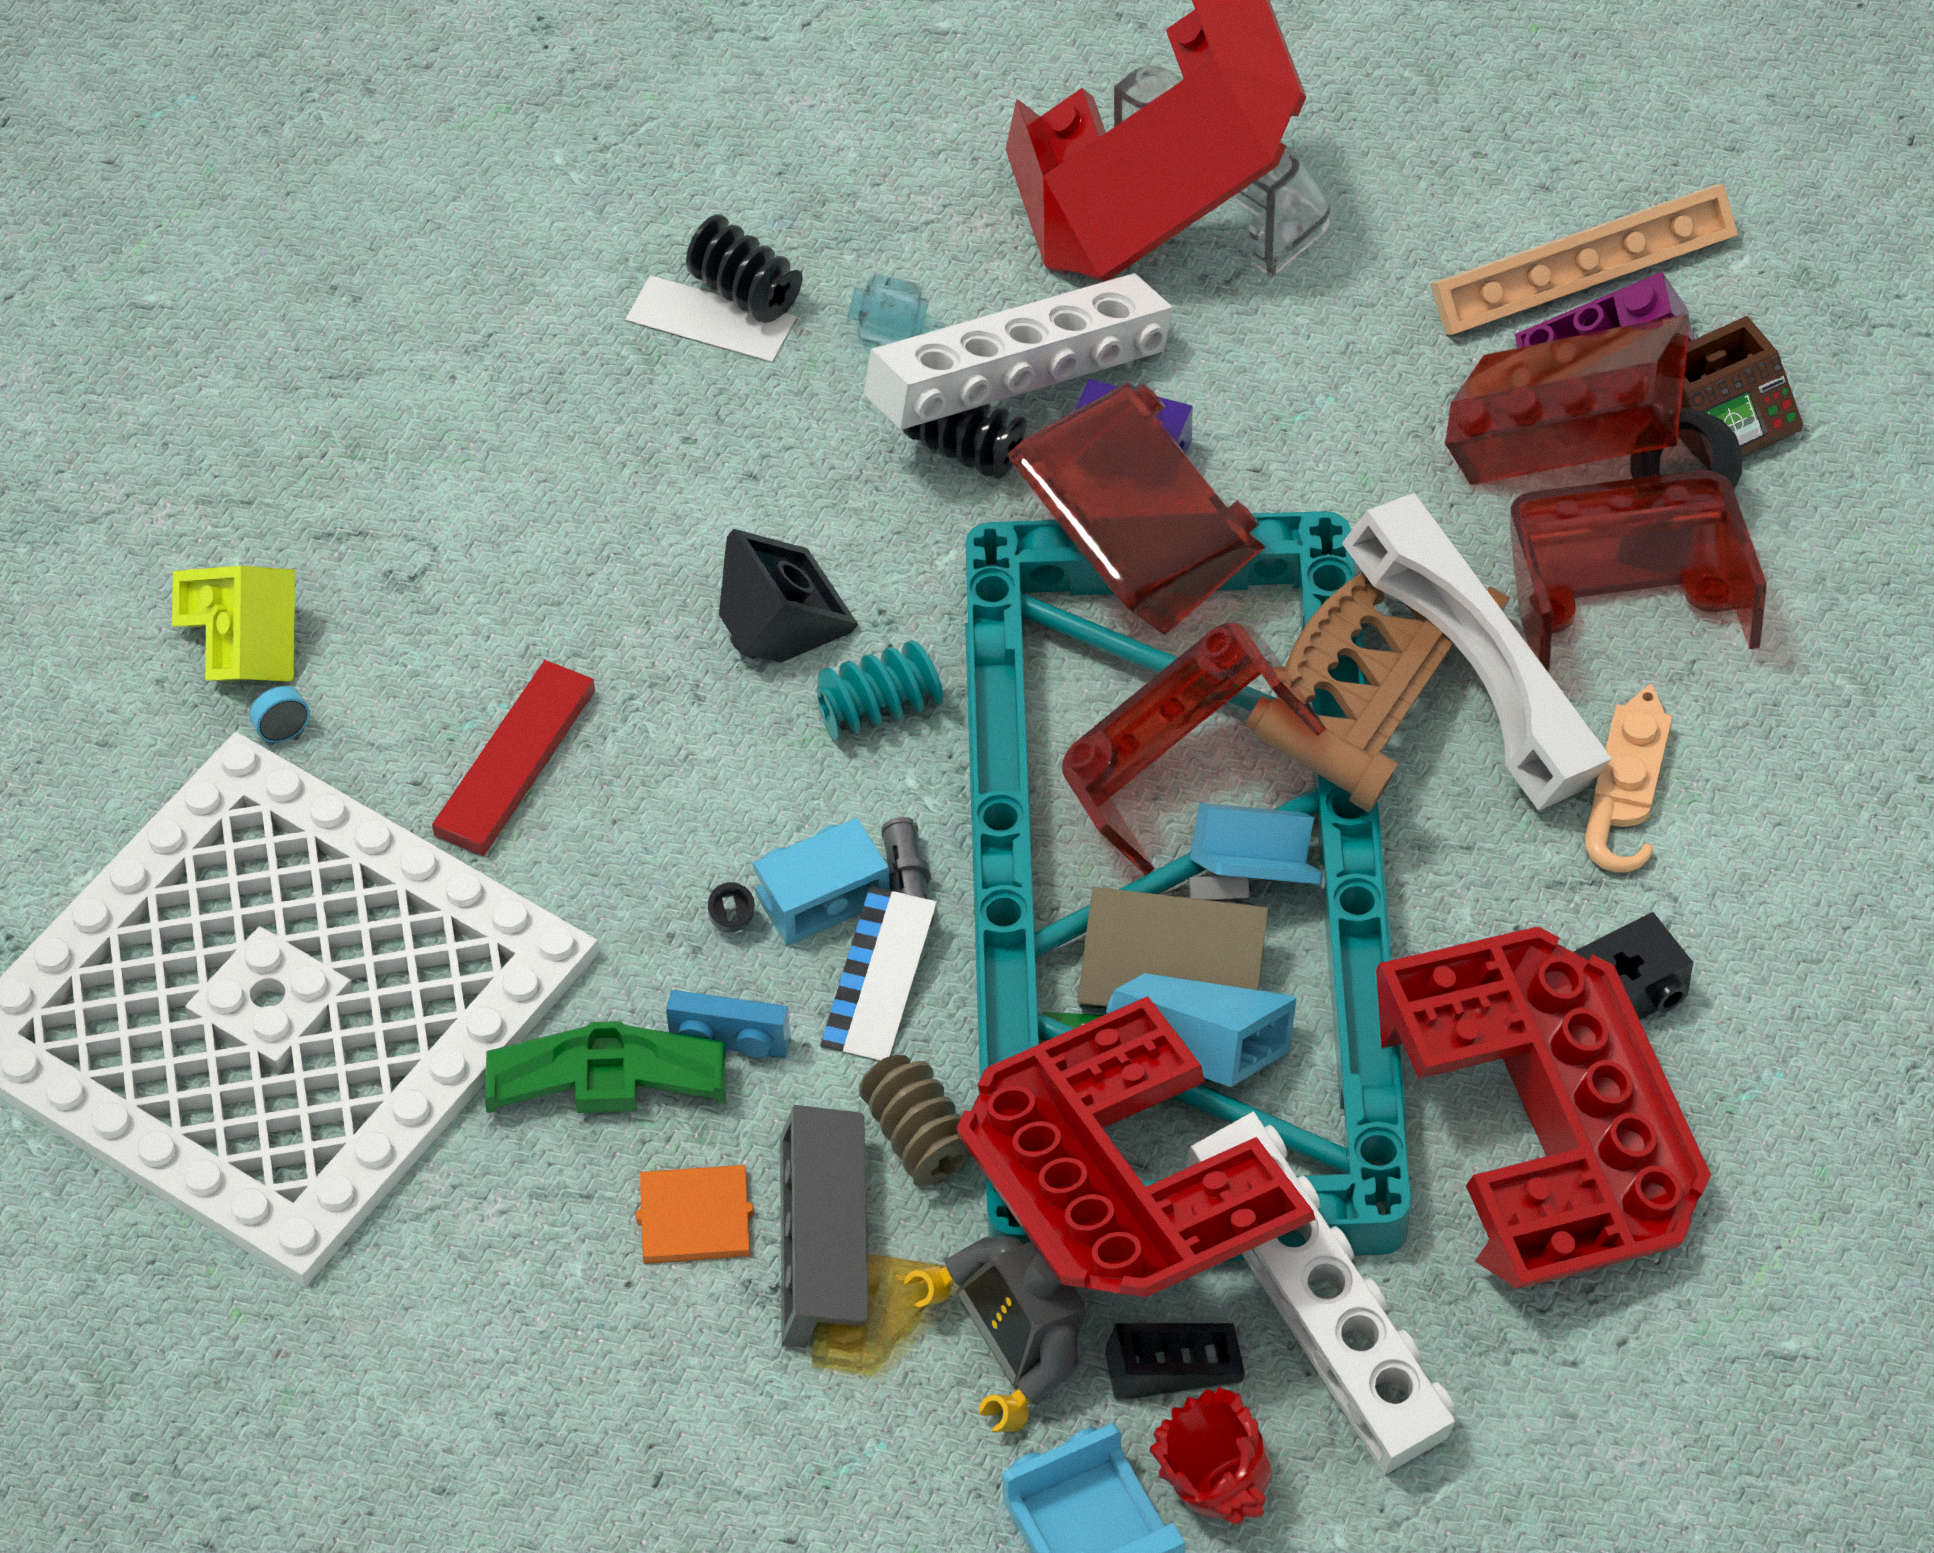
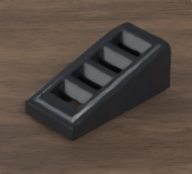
M1116 1323L1105 1348L1114 1398H1139L1242 1382L1245 1376L1234 1323ZM1214 1344L1218 1363H1208L1205 1346ZM1189 1348L1191 1363H1184L1181 1349ZM1156 1353H1164L1165 1363H1158ZM1136 1356L1139 1357V1363L1136 1361Z

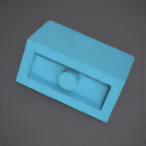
M1199 802L1190 860L1214 874L1311 884H1322L1323 878L1322 871L1306 863L1314 817L1302 812Z

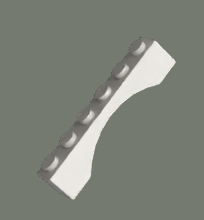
M1412 493L1368 509L1342 542L1343 546L1373 587L1399 599L1426 617L1455 644L1471 663L1485 685L1499 717L1504 739L1505 766L1539 811L1585 791L1612 760L1611 756L1417 495Z

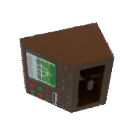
M1748 316L1655 356L1650 400L1662 413L1669 409L1691 408L1722 419L1736 434L1742 451V458L1802 431L1803 422L1779 353ZM1681 430L1677 432L1711 472L1713 450L1707 437L1695 430Z

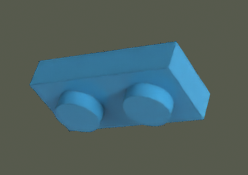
M671 990L666 1008L670 1033L725 1042V1050L738 1051L749 1057L762 1058L773 1056L786 1058L791 1039L788 1006Z

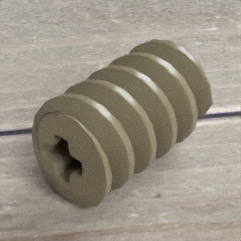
M894 1055L882 1059L870 1068L859 1084V1095L869 1105L871 1115L880 1123L883 1135L891 1141L894 1153L902 1159L903 1168L913 1177L914 1185L921 1187L935 1185L959 1170L972 1157L958 1137L956 1127L961 1116L954 1115L956 1106L949 1097H943V1084L937 1079H932L933 1068L926 1061L910 1063V1059L906 1055Z

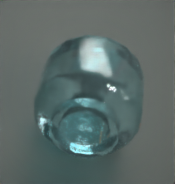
M875 274L868 280L865 289L854 288L848 319L858 321L857 335L860 340L883 346L922 334L929 299L922 298L921 287L915 282Z

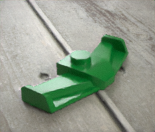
M621 1021L590 1022L585 1027L486 1051L485 1107L487 1113L497 1111V1107L574 1088L577 1113L637 1111V1086L716 1099L717 1103L726 1104L725 1042L629 1026L624 1025Z

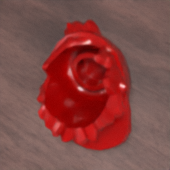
M1218 1387L1216 1393L1210 1389L1205 1390L1198 1399L1187 1397L1184 1408L1174 1407L1171 1410L1172 1420H1163L1161 1427L1156 1428L1154 1431L1156 1442L1150 1446V1452L1161 1465L1159 1470L1160 1478L1169 1481L1183 1502L1191 1510L1204 1517L1222 1518L1234 1524L1243 1523L1244 1517H1262L1264 1514L1263 1505L1266 1501L1264 1493L1271 1481L1273 1467L1267 1445L1258 1430L1257 1420L1251 1417L1250 1408L1247 1406L1243 1407L1239 1393H1234Z

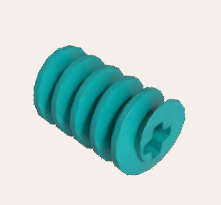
M914 640L904 643L901 653L894 647H889L882 651L880 660L875 655L868 654L861 658L859 667L854 662L847 661L840 664L838 674L828 667L819 671L817 678V697L820 713L828 734L834 741L840 739L839 722L845 721L852 732L857 734L861 732L860 715L866 714L872 724L878 727L882 725L881 708L887 707L893 717L899 720L903 718L902 701L908 700L917 713L924 711L923 694L929 693L937 706L943 703V690L937 670L924 648Z

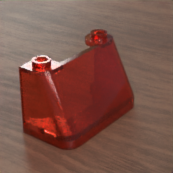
M1126 382L1024 438L1007 453V456L1114 594L1134 614L1166 635L1265 548V545L1253 532L1260 525L1253 514L1238 499L1230 506L1220 497L1163 427L1164 421L1159 413L1166 407L1158 396L1145 383L1136 388L1130 382Z

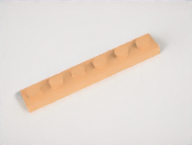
M1716 184L1432 282L1430 285L1446 335H1453L1737 236L1738 232L1724 184Z

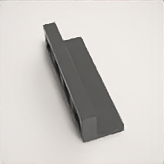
M793 1105L780 1135L782 1346L806 1348L818 1322L862 1327L868 1320L864 1115L859 1112Z

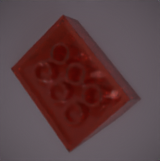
M1682 314L1483 355L1451 401L1445 439L1446 447L1469 484L1474 485L1677 446L1690 329L1688 315Z

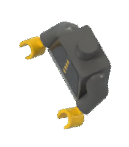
M989 1236L978 1240L945 1259L946 1267L942 1269L930 1267L910 1272L904 1279V1285L914 1284L924 1279L929 1287L928 1295L924 1300L916 1302L914 1304L916 1307L944 1302L950 1295L951 1284L956 1283L960 1286L956 1294L1014 1389L1018 1388L1012 1395H988L979 1406V1414L993 1416L1003 1410L1002 1420L999 1424L995 1425L992 1432H1017L1024 1428L1029 1415L1027 1406L1031 1402L1038 1405L1075 1370L1078 1362V1334L1086 1314V1308L1076 1288L1060 1283L1032 1241L1023 1244L1016 1237Z

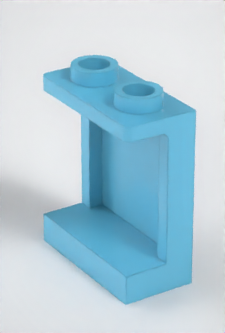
M1115 1423L1108 1424L1099 1429L1094 1427L1083 1429L1071 1436L1065 1444L1043 1454L1038 1452L1026 1454L1017 1459L1009 1469L1002 1473L1003 1502L1031 1553H1185V1541L1174 1522L1166 1526L1164 1525L1123 1454L1121 1432Z

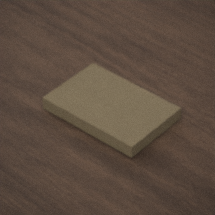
M1092 887L1077 1003L1079 1006L1107 1009L1114 989L1143 973L1259 990L1269 909L1268 907Z

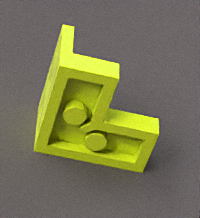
M228 566L173 571L172 627H206V681L260 680L288 682L293 680L294 569Z

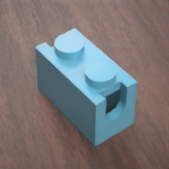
M857 817L840 825L827 826L815 836L787 848L774 849L763 858L753 862V870L762 884L755 887L756 897L786 946L861 914L869 886L890 890L889 867Z

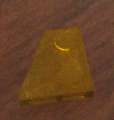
M867 1254L868 1320L862 1327L819 1322L811 1353L812 1366L873 1376L891 1356V1350L895 1343L907 1338L921 1322V1312L927 1307L914 1306L916 1302L924 1300L928 1295L929 1287L925 1279L914 1284L904 1285L905 1277L915 1270L930 1267L942 1269L946 1266Z

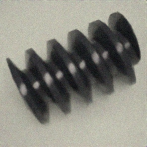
M715 214L709 217L699 226L687 250L686 264L690 274L696 279L703 280L709 288L717 290L726 300L733 301L739 309L749 312L759 322H771L782 316L793 305L800 292L803 281L802 271H790V262L784 256L775 257V252L771 247L760 246V242L753 235L744 236L743 229L738 225H729L728 219L722 214Z
M986 404L903 429V433L912 440L921 439V442L930 449L939 448L940 452L948 458H958L959 462L966 467L976 466L978 472L984 476L994 475V478L1000 479L1008 473L1020 454L1027 421L1022 416H1016L1006 426L1009 416L1008 410L1004 407H998L989 416L991 404Z

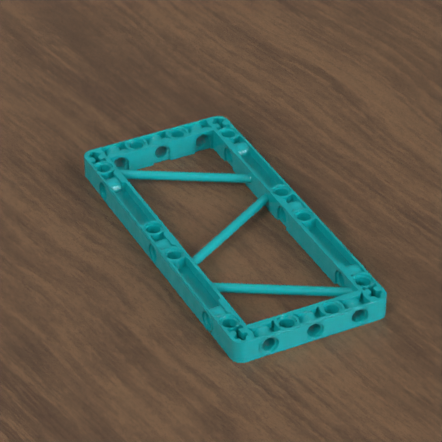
M1313 511L1007 521L982 523L972 528L967 534L965 546L968 623H965L980 1079L986 1067L1038 1045V1038L1047 1041L1074 1029L1037 1012L1035 958L1086 933L1090 909L1089 904L1034 933L1022 617L1252 712L1262 696L1271 701L1275 698L1030 597L1026 593L1070 591V596L1136 594L1137 589L1181 588V592L1248 590V585L1292 584V588H1298L1302 631L1319 607L1333 593L1355 577L1354 559L1342 544L1351 532L1349 522L1343 516L1334 512ZM986 564H997V566L986 567ZM1363 628L1359 636L1351 637L1353 643L1360 648H1364ZM1338 656L1339 664L1337 668L1328 670L1329 675L1337 681L1368 685L1367 678L1356 662L1350 657ZM1324 689L1314 690L1316 695L1314 701L1307 703L1309 712L1320 716L1348 719L1330 692ZM1313 772V789L1272 810L1302 812L1310 816L1316 813L1320 865H1324L1325 868L1323 903L1340 1109H1344L1345 1112L1344 1147L1202 1084L1172 1098L1231 1124L1254 1111L1264 1127L1271 1125L1275 1128L1286 1148L1344 1173L1336 1175H1305L1319 1197L1321 1206L1318 1211L1330 1229L1336 1226L1344 1233L1352 1247L1354 1256L1384 1255L1395 1252L1407 1240L1411 1194L1405 1138L1406 1115L1400 1045L1381 1049L1376 968L1379 963L1391 961L1392 952L1379 807L1377 802L1370 813L1349 802L1352 794ZM1191 852L1118 890L1161 894L1186 881L1189 877H1193L1207 869L1190 860ZM1381 1161L1386 1163V1165L1377 1166L1368 1162ZM986 1177L988 1237H1016L1023 1244L1031 1242L1021 1226H1009L1008 1214L1012 1213ZM1160 1180L1141 1181V1182H1142V1183L1144 1184V1186L1146 1187V1186H1149V1185H1151V1184H1153V1183H1155V1182H1157V1181H1160ZM1385 1201V1215L1378 1214L1375 1202ZM1295 1229L1277 1237L1283 1245L1288 1247H1300L1306 1243L1303 1235ZM1240 1254L1226 1261L1245 1260V1258Z

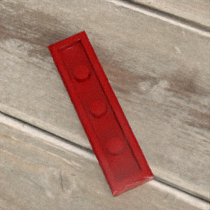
M544 660L432 823L434 836L484 856L594 694V679Z

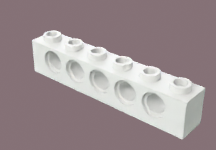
M1136 273L870 349L864 395L900 430L1164 352L1173 307Z
M1253 1111L1192 1145L1186 1168L1257 1137L1313 1209L1315 1220L1295 1229L1305 1238L1306 1243L1295 1248L1283 1245L1277 1238H1274L1242 1253V1255L1385 1476L1448 1439L1455 1423L1452 1417L1455 1414L1454 1404L1445 1388L1437 1381L1431 1384L1418 1364L1421 1362L1420 1352L1411 1336L1403 1329L1397 1332L1384 1311L1387 1310V1303L1380 1288L1369 1277L1363 1280L1351 1261L1354 1258L1353 1250L1344 1233L1336 1226L1330 1229L1318 1211L1321 1206L1320 1200L1310 1181L1303 1175L1297 1178L1286 1162L1287 1149L1278 1132L1271 1125L1264 1127ZM1316 1279L1328 1280L1336 1286L1339 1296L1332 1299L1319 1298L1312 1293L1308 1283ZM1353 1330L1360 1331L1369 1337L1373 1347L1366 1351H1355L1344 1343L1342 1334ZM1384 1382L1394 1383L1402 1388L1407 1400L1398 1404L1388 1403L1379 1397L1375 1386Z

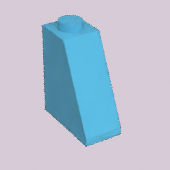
M1143 973L1114 989L1106 1009V1014L1148 996L1202 1066L1203 1077L1232 1087L1289 1053L1297 998L1287 994Z

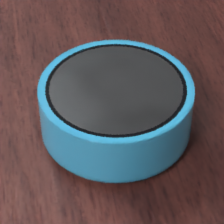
M280 686L261 694L253 703L249 717L258 735L264 741L280 743L295 737L305 728L310 717V710L301 694L295 688Z

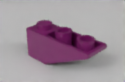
M1663 272L1514 334L1522 372L1526 379L1645 369L1654 366L1655 356L1694 340L1687 307Z

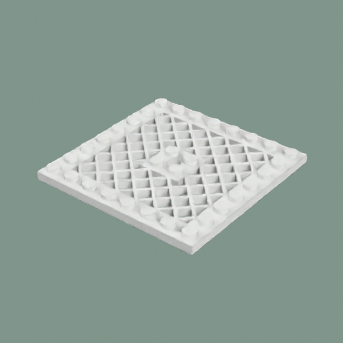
M235 731L0 977V1099L306 1288L485 1084L486 1051L522 1042L600 953L598 940ZM273 824L290 834L275 836ZM264 825L265 838L234 842L233 830ZM222 834L224 835L225 844L211 846ZM318 850L334 860L319 862ZM309 852L310 864L279 869L277 856ZM268 858L269 870L238 875L237 862ZM227 864L228 877L197 882L196 869ZM185 873L187 874V883L174 885ZM363 876L379 886L364 889ZM354 877L355 890L323 895L322 882ZM313 884L314 897L283 902L281 889ZM272 890L273 903L242 908L241 895ZM231 897L232 910L201 915V901ZM190 903L191 916L160 921L159 908ZM408 903L425 913L409 915ZM399 904L401 917L369 922L368 908ZM358 910L360 923L328 928L326 915ZM149 912L150 923L137 925ZM317 917L319 930L287 935L285 922ZM276 923L277 936L261 926ZM259 926L246 940L245 928ZM235 930L236 943L205 948V934ZM445 930L447 944L414 949L412 935ZM454 930L472 940L455 942ZM194 936L195 950L164 954L163 941ZM404 937L405 950L373 955L372 942ZM152 943L154 956L123 961L122 948ZM363 943L364 957L332 962L331 948ZM321 950L323 963L305 952ZM111 952L112 963L99 965ZM499 956L508 960L502 969ZM491 957L493 971L460 976L458 962ZM450 964L452 977L419 982L417 969ZM222 966L210 979L208 978L207 968ZM193 970L198 971V984L173 988L167 987L166 975ZM409 971L410 984L378 989L376 975ZM156 976L157 990L126 995L125 981ZM367 977L369 991L353 993L350 979ZM111 983L115 984L116 997L85 1001L84 988ZM73 992L74 1003L61 1005ZM266 992H279L284 995L283 1000L275 1006L259 1007L254 1004L255 1000ZM480 993L465 1009L463 996ZM455 997L457 1011L424 1017L422 1002ZM413 1004L415 1018L383 1023L381 1009ZM185 1006L188 1020L171 1022L170 1008ZM160 1010L161 1024L130 1029L128 1015ZM372 1011L374 1025L341 1030L340 1016ZM118 1017L119 1031L88 1036L87 1022ZM330 1019L332 1032L316 1034ZM76 1024L77 1038L46 1042L45 1028ZM33 1033H35V1044L28 1040ZM443 1034L429 1050L427 1036ZM215 1036L233 1046V1048L217 1050ZM205 1038L207 1052L175 1057L174 1042ZM418 1038L420 1053L387 1058L386 1043ZM163 1044L164 1059L133 1063L132 1049ZM372 1045L377 1046L378 1059L346 1064L344 1050ZM121 1051L123 1065L91 1070L90 1056ZM335 1052L336 1066L304 1071L302 1057ZM79 1058L81 1072L62 1060ZM293 1060L294 1073L262 1078L261 1064L280 1074ZM251 1065L253 1080L221 1085L219 1070ZM209 1072L210 1087L179 1091L177 1077ZM407 1075L392 1091L390 1078ZM167 1079V1094L137 1098L135 1084ZM381 1079L383 1094L350 1099L349 1084ZM125 1086L126 1100L107 1088ZM339 1086L341 1101L308 1105L307 1091ZM297 1093L299 1108L266 1112L265 1098ZM255 1100L257 1115L225 1120L223 1105ZM213 1107L214 1122L182 1126V1111ZM171 1113L172 1128L153 1116ZM369 1117L355 1133L353 1119ZM344 1121L345 1136L313 1141L311 1126ZM297 1128L302 1129L303 1143L271 1148L269 1133ZM259 1135L261 1150L228 1154L227 1140ZM217 1142L218 1156L199 1144ZM332 1159L317 1176L316 1161ZM306 1163L308 1179L275 1184L273 1168ZM263 1170L265 1185L246 1173Z

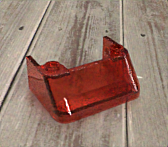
M1709 470L1688 471L1533 491L1520 495L1512 503L1510 534L1519 616L1528 646L1548 673L1550 670L1552 634L1564 631L1574 622L1576 614L1574 598L1681 584L1686 600L1699 610L1707 612L1735 610L1748 648H1760L1767 583L1733 487L1725 476Z
M1225 623L1212 629L1073 743L1064 756L1062 763L1063 775L1097 830L1145 875L1152 872L1155 868L1110 797L1260 674H1262L1271 689L1317 736L1327 729L1267 642L1248 625Z

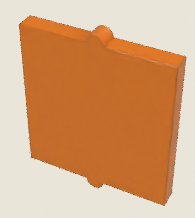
M745 1165L640 1172L641 1209L636 1211L635 1217L636 1223L642 1226L644 1264L750 1256L748 1219L754 1216V1207L752 1203L747 1202Z

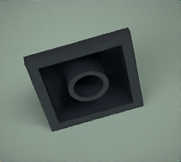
M733 529L728 534L719 616L731 633L730 641L741 654L751 659L759 657L782 663L852 633L859 625L808 548Z

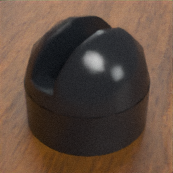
M735 882L723 883L717 886L710 894L708 899V915L711 922L720 930L737 932L745 928L753 918L754 898L745 886ZM733 896L738 921L728 922L722 898Z

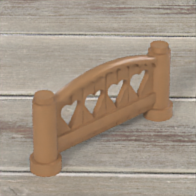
M1361 572L1333 593L1314 613L1290 652L1281 677L1277 697L1271 701L1262 696L1249 715L1245 726L1254 731V737L1352 794L1349 802L1370 813L1399 765L1398 762L1384 755L1381 751L1454 643L1426 617L1408 605L1406 606L1415 619L1385 616L1377 612L1374 605L1383 602V591L1373 587L1365 574ZM1490 586L1487 591L1501 610L1504 611L1510 597ZM1361 623L1372 624L1380 631L1393 652L1360 648L1353 643L1351 637L1360 635L1362 631ZM1338 656L1350 657L1356 662L1371 685L1337 681L1329 675L1328 670L1337 668L1339 664ZM1315 689H1324L1333 695L1348 719L1312 714L1306 709L1305 703L1314 701L1316 697Z

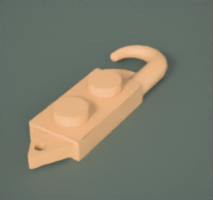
M1652 684L1647 685L1625 705L1616 704L1605 748L1612 760L1598 776L1584 836L1585 850L1590 859L1602 869L1614 873H1628L1641 868L1648 862L1653 851L1652 845L1646 843L1635 855L1623 857L1613 854L1607 847L1611 826H1636L1645 822L1650 817L1673 715L1665 714Z

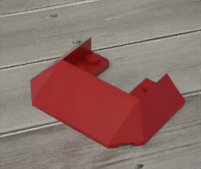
M1192 0L1195 10L1166 29L1183 80L1108 132L1105 131L1094 97L1083 88L1073 93L1042 116H1039L1016 98L1005 150L1046 268L1067 274V271L1084 274L1090 279L1108 281L1279 165L1286 148L1280 141L1290 117L1299 116L1306 100V94L1270 0Z
M1539 926L1382 962L1376 968L1381 1049L1403 1044L1418 1079L1503 1059L1545 1152L1546 1157L1474 1174L1466 1184V1188L1489 1238L1488 1243L1475 1259V1262L1516 1289L1679 1247L1690 1226V1219L1696 1204L1703 1194L1711 1175L1615 966L1593 954L1589 959H1586L1557 944L1560 937Z
M1148 996L986 1067L978 1083L979 1095L971 1111H964L956 1127L960 1140L1062 1285L1148 1297L1315 1220L1313 1209L1257 1137L1145 1187L1102 1128L1205 1083L1201 1064Z

